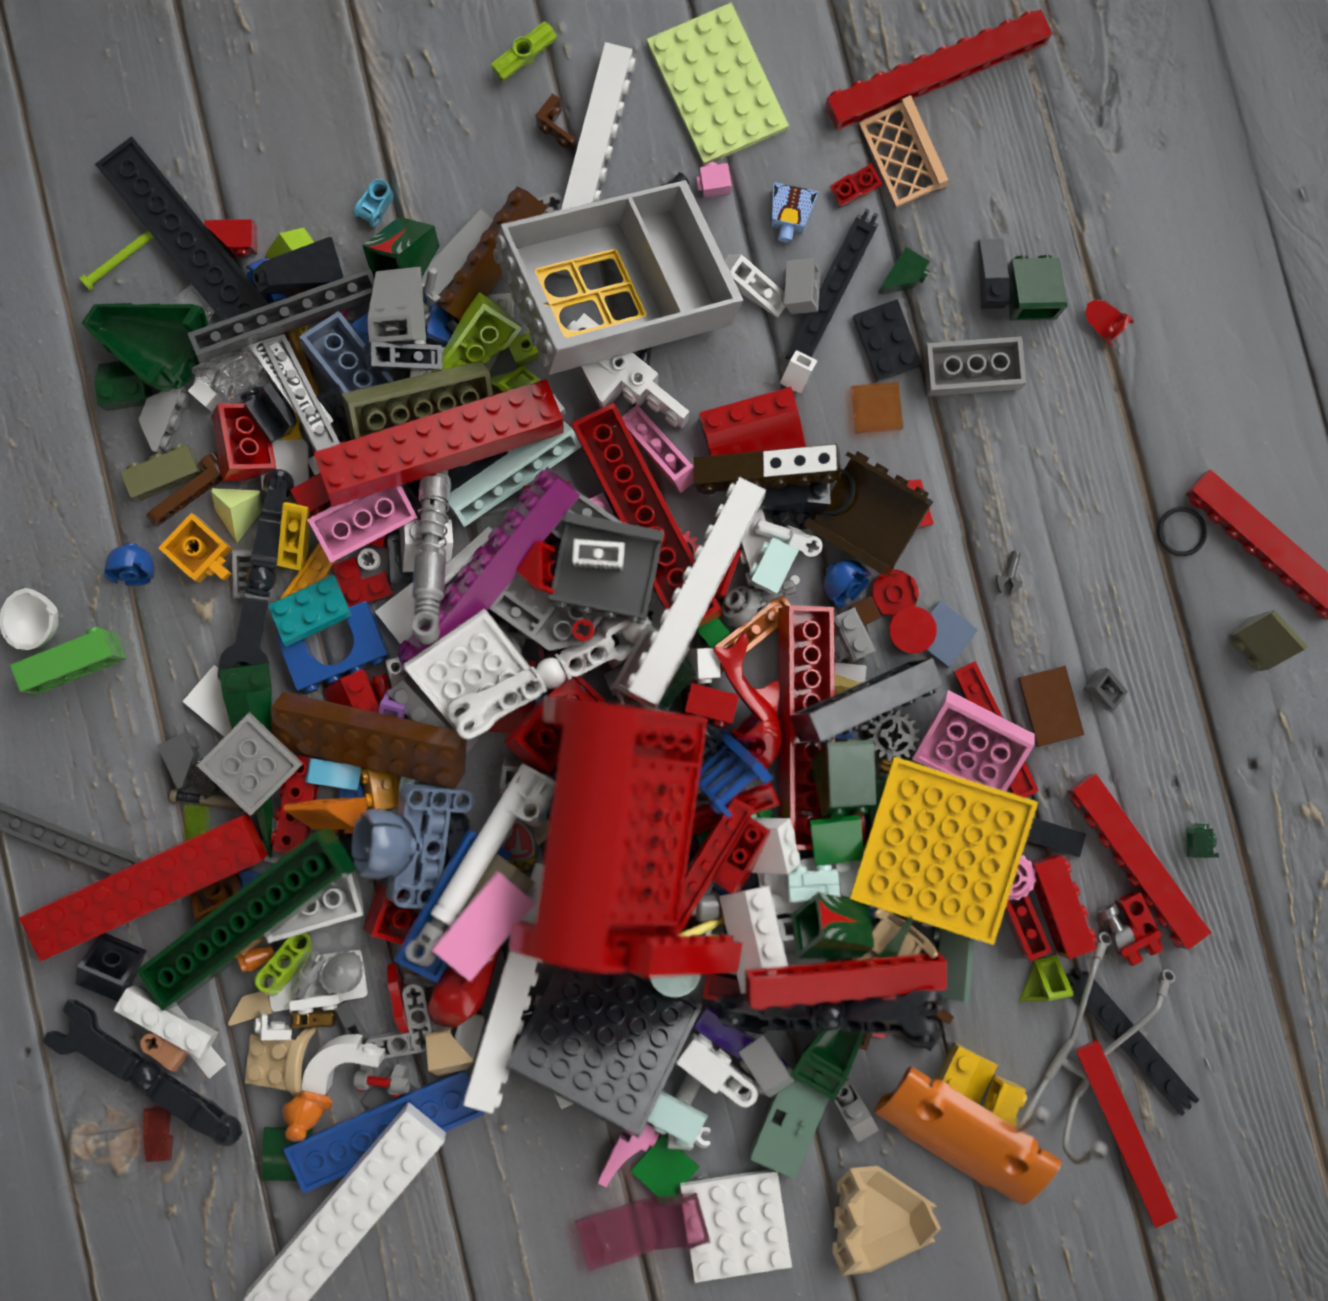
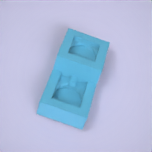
M309 758L305 782L358 790L361 767Z

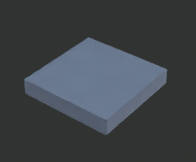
M939 601L930 613L936 622L937 635L934 643L926 651L949 668L978 629L942 601Z

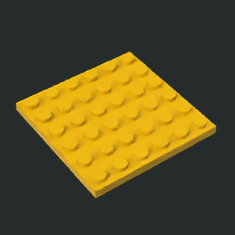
M894 757L850 899L908 918L912 916L914 920L994 945L1038 802Z

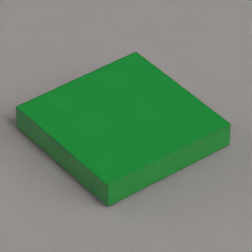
M860 815L810 821L815 866L862 860L864 851Z
M662 1134L654 1146H651L632 1167L631 1172L667 1205L681 1189L680 1183L687 1182L699 1169V1165L683 1150L669 1149L668 1137Z

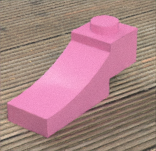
M647 1121L639 1139L631 1134L627 1137L620 1133L598 1177V1184L607 1188L616 1171L627 1159L641 1149L647 1151L649 1145L654 1146L659 1133L652 1128V1123Z

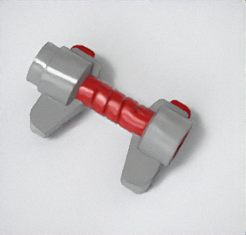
M361 1064L360 1070H357L354 1076V1087H357L359 1092H364V1090H368L372 1086L388 1088L389 1094H392L393 1097H399L400 1094L408 1093L410 1079L405 1078L406 1066L403 1064H396L390 1078L374 1076L372 1066Z

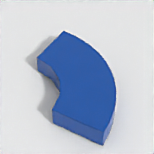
M437 302L429 307V313L432 315L425 328L426 337L447 345L450 340V332L445 326L449 323V319L445 310L439 307Z

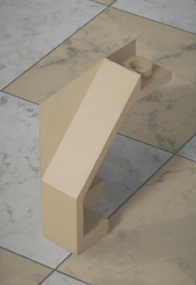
M879 1166L849 1168L837 1182L840 1204L839 1207L835 1208L834 1228L838 1229L837 1242H833L832 1253L842 1275L872 1272L935 1242L933 1236L941 1229L933 1214V1210L937 1205Z

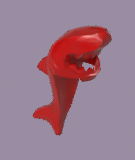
M742 632L732 647H715L713 652L719 659L733 689L751 712L736 730H732L733 738L740 743H749L746 750L767 770L777 757L782 741V731L777 715L780 696L779 683L775 680L763 688L756 689L751 686L743 672V661L748 647V636L746 632Z
M503 943L471 981L452 966L443 972L439 981L434 985L428 1005L430 1018L435 1024L443 1027H456L470 1019L480 1010L485 1002Z

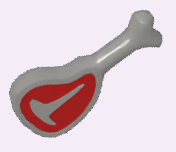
M517 818L501 845L502 848L511 852L508 858L510 861L528 860L536 853V842L531 829L522 820Z

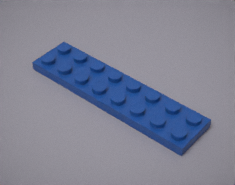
M464 1070L445 1076L307 1136L303 1141H296L285 1146L283 1150L303 1194L345 1176L408 1102L445 1132L485 1115V1111L463 1105L470 1080L468 1071Z

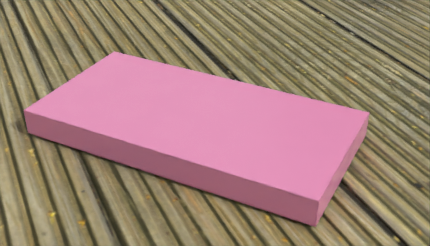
M497 871L432 947V950L471 981L510 935L512 923H520L536 903Z

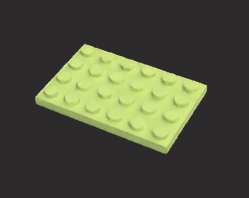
M732 3L647 39L649 49L703 165L715 162L788 130L789 125Z

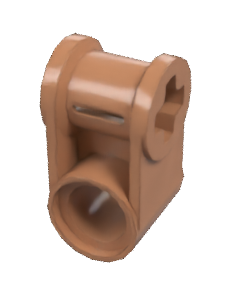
M151 1031L141 1040L142 1051L171 1071H178L189 1055V1052ZM153 1037L157 1039V1041H156V1044H157V1045H154V1044H153V1041H154Z

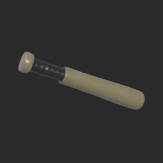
M173 788L170 792L169 799L171 803L185 801L199 803L204 806L244 811L229 795L179 792V789Z

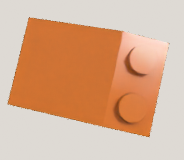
M324 798L284 805V810L313 830L331 828L333 833H338V829H344V833H353L355 823L360 818V814L367 811V798Z

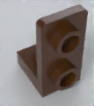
M552 93L536 113L537 127L544 134L548 135L550 133L553 135L557 143L563 148L569 147L574 151L576 148L575 138L551 121H555L561 113L560 98Z

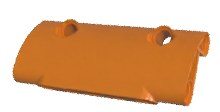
M912 1066L905 1071L897 1088L884 1094L878 1101L874 1113L897 1127L901 1134L985 1187L996 1189L1021 1206L1038 1196L1054 1178L1061 1166V1159L1045 1149L1039 1148V1143L1036 1139L1016 1129L939 1079H933L929 1086L931 1078Z

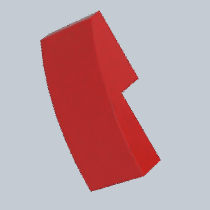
M869 164L853 175L848 174L829 187L842 207L883 186L872 164Z

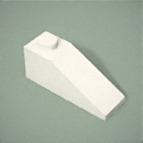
M742 254L728 255L725 262L739 292L775 317H779L786 307L782 303V292L784 291Z

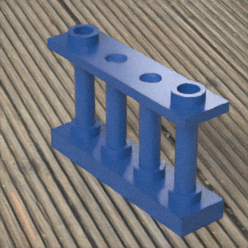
M723 729L721 730L724 735L722 737L723 742L719 745L720 748L716 755L708 759L701 766L699 779L726 754L728 756L701 781L699 780L698 787L711 800L708 804L717 814L723 812L729 818L732 814L724 806L753 779L757 780L759 778L763 783L767 784L773 777L753 755ZM735 762L737 763L718 782H716L710 789H708V787L715 780H717L727 769H729ZM743 771L746 772L734 784H732L723 794H721L718 798L716 797Z

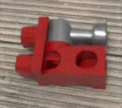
M1133 890L1115 900L1128 922L1125 925H1122L1116 916L1119 910L1115 903L1109 904L1098 911L1101 919L1108 920L1111 927L1114 949L1118 955L1124 957L1129 965L1135 966L1143 961L1138 950L1144 946L1151 956L1163 951L1159 940L1163 936L1158 930L1141 892Z

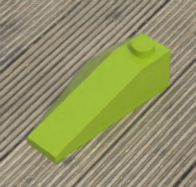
M479 292L465 311L442 352V370L479 361L484 364L490 361V357L498 351H503L509 347L522 329V326L499 304Z

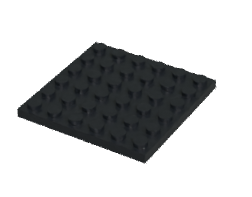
M559 965L505 1068L639 1139L703 1005L685 995L681 997L665 996L653 986L650 977L633 972H594Z

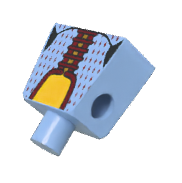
M774 182L771 204V227L780 229L779 241L790 243L792 242L794 232H804L818 191Z

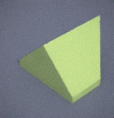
M212 488L211 492L215 510L235 542L238 543L260 515L262 508L260 491Z

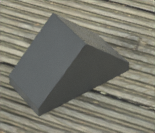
M1108 668L1098 669L1083 688L1112 710L1117 708L1128 693Z

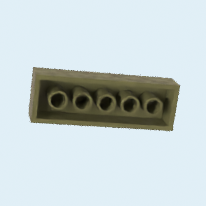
M481 361L342 393L351 440L493 396L490 372Z

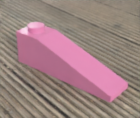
M638 405L622 416L630 434L680 493L694 483L693 465Z

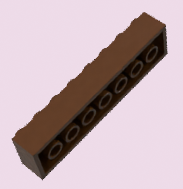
M283 692L271 706L272 734L289 751L456 789L465 774L467 739L460 736L457 730L379 714L288 692Z

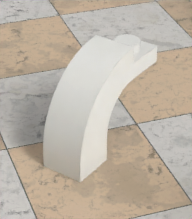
M349 1034L336 1037L324 1044L308 1064L303 1076L301 1090L325 1095L332 1086L334 1068L342 1063H357L378 1067L384 1059L385 1048H379L371 1043L363 1045V1035Z

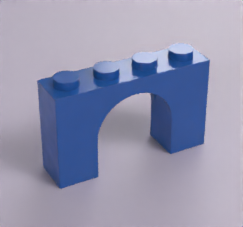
M364 601L349 607L352 616L347 618V621L353 633L354 644L349 656L338 664L324 665L314 657L307 638L286 647L281 636L276 637L297 691H305V694L318 690V685L327 682L330 685L341 679L340 676L347 673L353 674L369 664H372L374 667L386 662L385 658L389 657L390 653L370 603Z

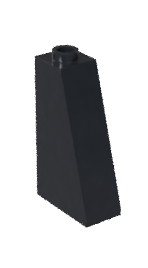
M332 237L324 238L263 261L253 271V282L257 286L259 294L305 292L344 278Z

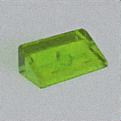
M185 806V840L210 829V806Z

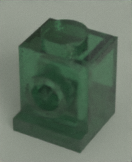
M1194 823V828H1186L1187 857L1219 858V853L1214 852V847L1217 844L1216 834L1213 833V828H1210L1209 823Z

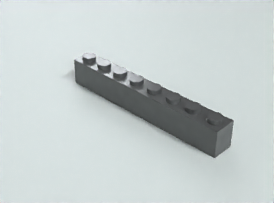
M367 269L189 332L188 336L199 363L330 317L338 311L341 313L371 302L375 279L371 269Z

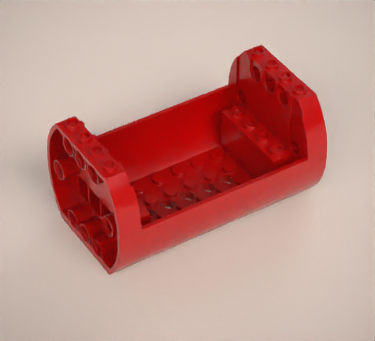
M545 696L542 721L563 724L564 727L536 923L527 921L512 923L509 948L518 954L560 966L594 972H629L628 966L633 940H642L645 935L658 938L660 935L675 937L678 933L707 718ZM660 785L659 794L657 795V788ZM656 811V817H655V820L653 821V815H654V812ZM651 837H653V838H652V845L650 846V845H649V842H650ZM649 862L648 871L646 872V866ZM645 889V896L642 897L643 890Z

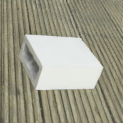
M753 818L771 830L752 873L789 874L800 865V855L797 851L794 838L795 833L790 818Z

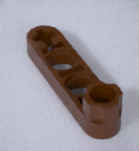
M215 452L206 455L198 463V466L203 471L200 475L147 513L146 516L153 526L164 523L222 481L219 459Z

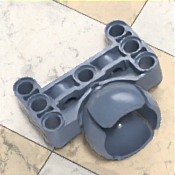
M406 784L399 791L398 816L390 811L371 809L362 812L360 818L355 823L352 836V857L355 859L354 865L357 868L355 870L357 874L372 879L388 877L386 896L391 902L402 908H423L443 873L451 812H468L474 804L472 794L459 787L453 789L437 785ZM416 791V799L410 802L411 794ZM439 793L440 798L438 802L433 803L434 796ZM462 795L463 799L461 803L457 805L456 800L458 796ZM433 842V848L427 852V845ZM404 889L403 896L397 899V893ZM427 890L425 898L420 900L421 893Z

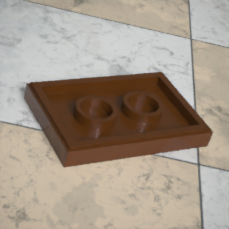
M1066 666L1018 678L1033 734H1035L1034 739L1037 747L1085 735Z

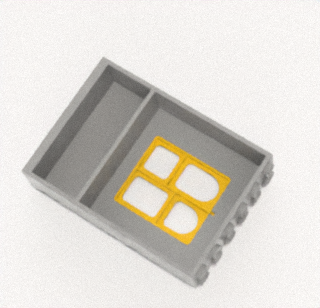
M686 180L501 224L499 235L496 237L497 243L493 250L495 262L500 264L502 268L503 280L511 288L512 300L515 305L518 304L522 323L527 325L530 331V341L533 346L537 347L540 364L546 368L548 375L730 326L743 302L738 287ZM607 259L614 260L623 282L594 290L587 289L578 268ZM568 271L577 289V294L560 298L552 296L545 289L544 281L552 273ZM628 292L638 311V315L616 321L612 318L604 298ZM593 301L604 322L600 326L581 331H571L561 324L559 314L562 309L568 306Z

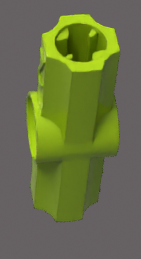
M544 21L525 37L517 38L513 46L492 62L490 66L495 75L505 82L523 66L531 65L539 53L557 40V35L553 28ZM522 49L529 50L527 54L518 53Z

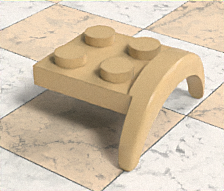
M878 909L874 916L881 919L872 929L874 948L863 957L852 958V960L877 958L906 920L893 912ZM910 925L898 956L919 954L923 948L930 957L935 958L938 953L933 944L918 929Z
M316 1027L306 1028L296 1039L261 1040L258 1033L250 1034L245 1083L288 1090L294 1097L300 1095V1092H304L301 1090L302 1062L305 1049L310 1038L316 1032Z

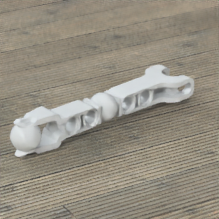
M619 615L616 616V619H607L600 623L599 630L594 633L592 639L586 641L583 645L568 647L560 655L556 654V659L547 658L542 660L536 669L531 667V670L521 671L482 692L469 693L454 700L448 705L447 715L456 724V729L460 736L466 739L473 738L487 731L500 717L538 698L542 692L546 693V688L553 689L559 687L564 683L566 677L570 680L572 676L582 675L615 658L618 661L625 660L629 657L647 624L652 626V623L648 617L646 621L641 620L640 624L627 622L626 617ZM622 629L623 636L628 641L614 647L615 643L611 636ZM598 647L594 654H590L592 649ZM577 658L576 662L569 666V662ZM533 681L532 686L525 688L528 682ZM507 693H512L508 699H503ZM458 708L466 709V712L460 716H455L454 714ZM474 722L471 729L464 730L463 727L466 723Z

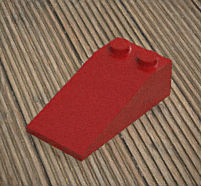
M580 675L572 676L570 680L566 677L563 684L557 688L550 689L503 742L528 767L541 774L551 772L559 762L564 727L563 724L542 721L544 697L551 696L601 704L605 702Z

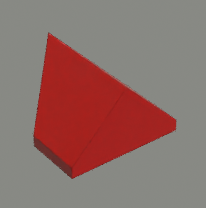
M536 541L516 570L535 589L553 595L554 589L549 587L548 582L555 580L550 572V566L555 564V561L550 562L551 553L555 552V547L542 541Z

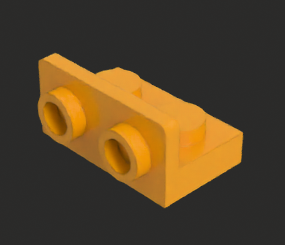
M361 767L359 780L361 784H364L365 794H363V797L367 798L368 810L397 808L399 801L398 776Z

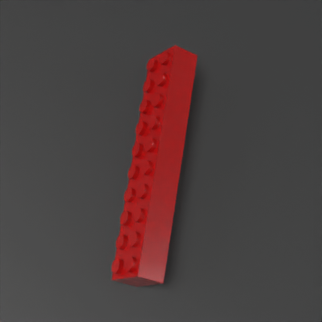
M547 379L315 451L314 455L331 505L334 507L564 433L563 417Z
M613 402L572 422L571 425L618 520L625 524L664 531L653 589L664 610H671L674 604L671 601L677 588L682 589L685 583L682 580L688 567L693 568L696 560L693 559L694 556ZM713 597L698 627L722 616L721 608L715 597Z
M789 605L778 608L779 721L782 731V741L779 749L780 818H790L795 833L794 838L797 850H813L810 821L832 818L831 815L822 816L811 766V760L825 744L821 745L819 742L810 745V742H800L790 715L835 695L834 607Z
M246 812L35 908L21 916L19 920L41 962L263 861L268 856V853L249 814Z

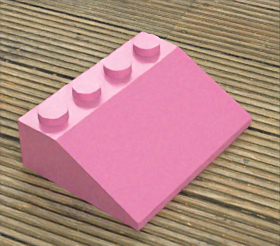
M948 690L912 759L926 767L1006 792L1034 747L1035 734Z

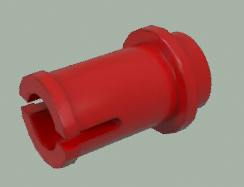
M386 673L372 677L373 683L371 684L375 686L380 702L385 696L384 693L391 689L388 682L390 677H387Z

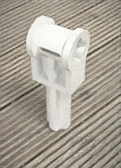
M759 520L755 524L754 531L757 534L785 542L787 545L803 551L808 557L816 556L822 550V541L814 532L807 528L801 530L789 525L785 528L764 520Z

